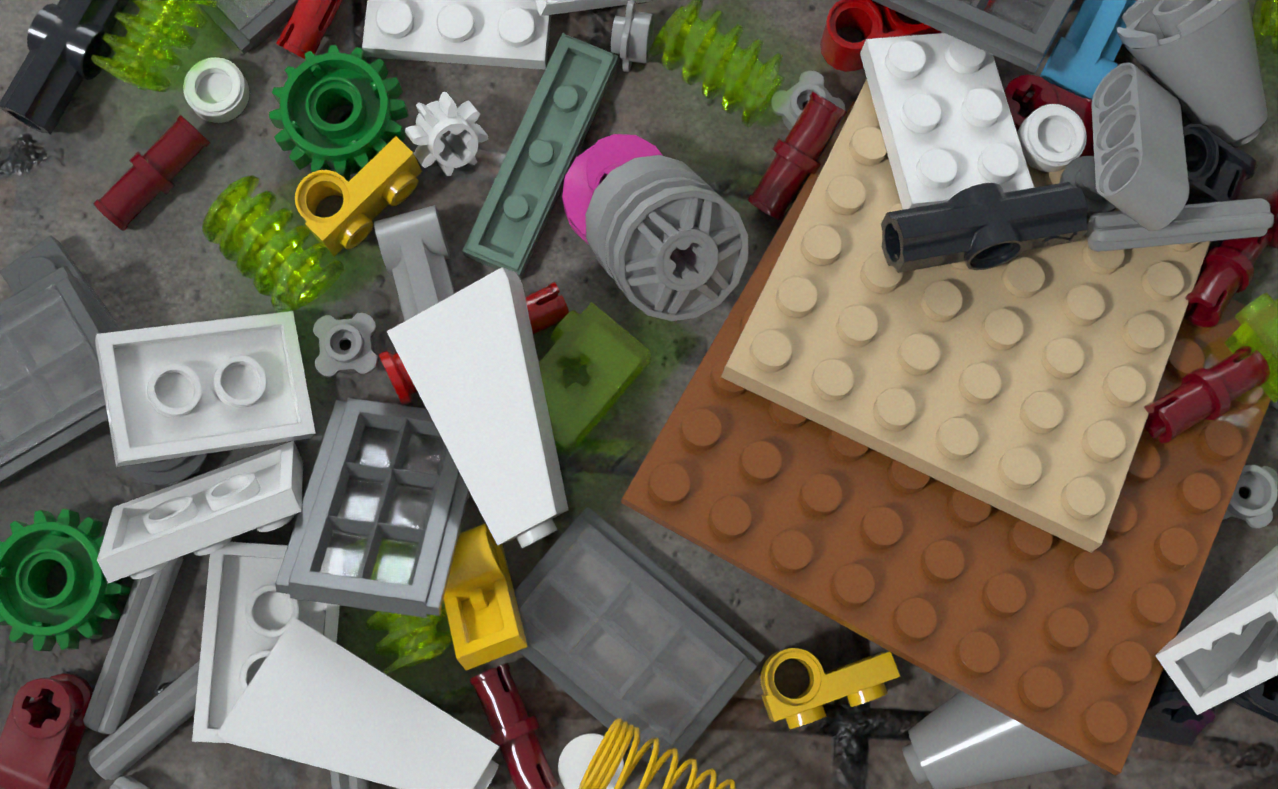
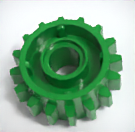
M330 45L328 53L315 56L309 51L305 53V62L297 68L288 66L285 69L288 79L284 87H274L272 94L280 104V108L270 111L269 119L276 128L283 129L274 138L283 151L292 150L289 158L297 169L301 170L311 163V172L318 170L334 171L349 182L351 174L358 173L395 136L401 141L405 140L406 134L402 126L397 123V120L409 117V112L405 102L397 99L403 93L397 77L386 79L389 72L384 61L379 58L368 64L361 48L356 47L351 54L340 53L336 45ZM340 105L353 107V112L346 121L339 124L326 122L327 115L333 108Z
M62 509L57 521L51 512L38 510L34 513V524L28 525L19 521H14L10 524L12 535L5 542L0 541V625H11L13 627L9 636L10 641L26 643L33 637L34 650L52 651L57 640L61 650L79 649V635L82 634L87 639H99L103 636L100 624L106 618L115 620L120 618L122 614L115 606L119 596L129 595L131 588L122 584V578L108 583L97 562L104 536H99L103 526L102 521L87 517L80 523L79 512ZM61 563L67 573V583L63 591L53 597L47 589V577L52 568Z

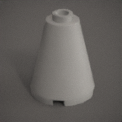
M1138 0L1126 10L1122 18L1127 27H1117V33L1122 43L1150 76L1178 99L1181 111L1192 124L1198 123L1206 126L1212 133L1232 147L1244 145L1259 134L1260 127L1267 120L1268 112L1248 0Z
M959 691L910 728L908 733L912 743L902 747L904 757L916 782L920 785L929 781L934 789H957L1084 766L1090 763V761L963 691Z

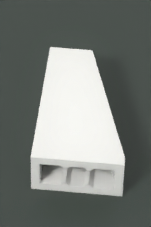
M501 267L388 330L387 333L497 545L517 538L521 547L525 548L557 531L552 519L568 511V505L523 284L516 272Z
M1278 545L1156 654L1158 661L1197 715L1278 675Z
M293 617L215 735L230 744L399 789H487L499 764L491 760L499 748L498 745Z

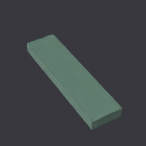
M562 33L462 250L465 257L496 270L501 267L516 272L520 280L522 279L563 188L565 175L578 155L619 64L618 55Z

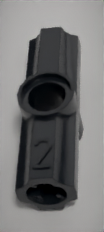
M60 0L57 5L52 3L44 6L34 17L29 28L27 47L30 52L2 97L0 108L26 126L41 133L51 135L83 79L90 80L95 78L105 67L113 46L111 31L129 0Z
M1070 182L1005 193L1000 184L982 183L960 191L946 203L887 212L881 222V247L888 266H893L898 273L965 261L969 269L986 270L1009 262L1025 250L1080 241L1088 231L1087 211L1089 207L1081 187L1075 188Z

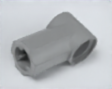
M435 205L374 221L375 232L384 264L389 275L394 276L404 321L455 294L446 260L451 259L449 248Z

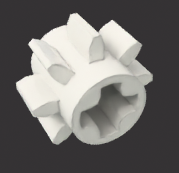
M442 92L439 101H434L427 105L422 103L416 105L419 112L416 118V125L405 128V133L413 144L419 145L414 155L424 168L432 165L437 159L439 166L445 174L451 176L454 168L464 166L467 163L472 165L477 163L475 155L478 150V143L487 141L488 135L480 125L475 124L480 113L469 100L457 108L449 94ZM447 131H450L451 133L445 138L442 136Z

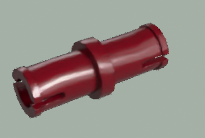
M813 91L785 141L778 138L772 148L777 153L753 194L747 199L752 205L778 220H782L785 216L786 209L808 173L815 174L821 163L817 161V158L840 120L847 113Z
M180 115L177 121L144 155L138 151L129 160L133 166L99 200L97 199L93 203L94 206L115 226L125 231L128 228V224L161 191L167 195L175 186L172 182L173 178L210 142L189 121Z
M1272 228L1268 229L1267 233L1261 236L1260 239H1258L1259 237L1224 240L1220 247L1211 249L1208 252L1201 266V276L1195 283L1191 293L1185 297L1189 301L1185 312H1188L1193 303H1195L1185 317L1188 321L1200 327H1213L1217 325L1223 311L1235 293L1244 291L1253 279V265L1264 248L1272 241L1274 236Z
M1242 346L1234 354L1208 370L1205 368L1193 370L1182 378L1180 387L1159 400L1144 406L1145 410L1149 413L1144 425L1146 431L1154 439L1159 436V442L1164 444L1171 442L1177 435L1203 419L1216 420L1229 410L1233 400L1269 380L1270 369L1266 359L1257 350L1251 354L1250 346Z
M502 664L497 668H492L470 678V683L475 688L493 734L487 737L491 742L499 746L515 788L552 789L558 786V781L552 774L535 733V730L540 728V725L535 715L529 718L510 673L509 664Z

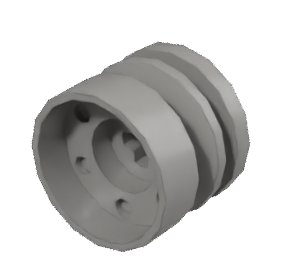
M662 155L638 157L613 169L594 190L585 214L586 239L596 260L608 275L614 279L616 285L623 291L628 300L648 316L668 321L699 317L720 305L734 290L748 261V234L739 213L684 162Z

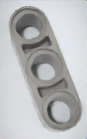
M1129 62L1123 63L1112 69L1102 79L1092 98L1096 189L1100 196L1148 231H1158L1168 226L1177 218L1189 196L1181 107L1176 97L1137 66Z

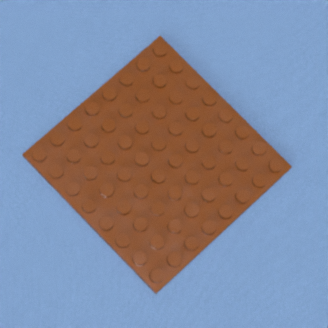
M853 101L818 160L821 163L815 174H810L626 490L621 503L1116 776L1122 772L1163 670V666L1156 658V654L1177 635L1270 403L1271 396L1278 383V322L1234 299H1231L1223 311L1220 321L1213 327H1200L1185 318L1195 303H1193L1188 312L1184 313L1153 402L1180 387L1182 378L1197 368L1208 370L1234 354L1242 346H1250L1251 354L1257 350L1263 355L1270 369L1269 380L1233 400L1229 410L1216 420H1201L1177 435L1169 443H1160L1159 436L1154 439L1144 427L1102 545L1092 553L722 378L724 368L855 104Z

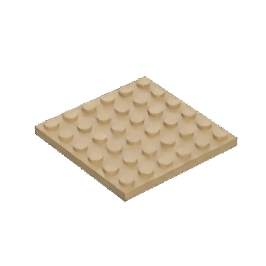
M866 79L721 377L1092 553L1102 545L1149 414L1144 406L1153 403L1189 302L1185 297L1194 288L1210 241L1097 252L1089 248L1087 236L1084 235L1080 241L1022 251L1009 262L986 270L969 269L965 261L898 273L893 266H888L881 247V222L887 212L903 209ZM1027 163L1034 188L1060 183V177L1064 169L1057 172H1043L1031 167Z

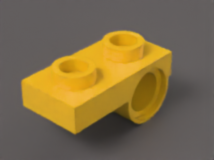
M395 136L349 182L340 174L330 170H318L308 174L301 180L296 189L295 205L302 218L306 221L305 225L314 237L335 257L344 247L349 250L360 244L373 228L372 220L388 204L396 206L403 202L417 186L418 179L416 177L422 170L414 153ZM331 195H338L344 198L341 209L333 216L325 218L316 216V208L322 199Z
M486 523L460 533L443 600L456 659L467 671L528 646L503 545H497Z
M790 648L775 652L765 661L760 674L761 687L764 695L761 696L769 719L776 722L785 718L789 729H793L826 717L823 704L847 696L850 706L854 707L887 695L888 692L884 682L898 678L900 674L890 651L880 652L824 673L822 665L813 654L803 649ZM787 659L801 662L809 674V683L806 690L795 698L783 696L777 690L774 682V674L777 667Z

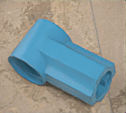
M1083 0L1065 38L1061 37L1039 77L1079 97L1092 100L1093 94L1102 79L1118 66V63L1113 61L1123 43L1117 33V27H1127L1122 16L1136 1Z

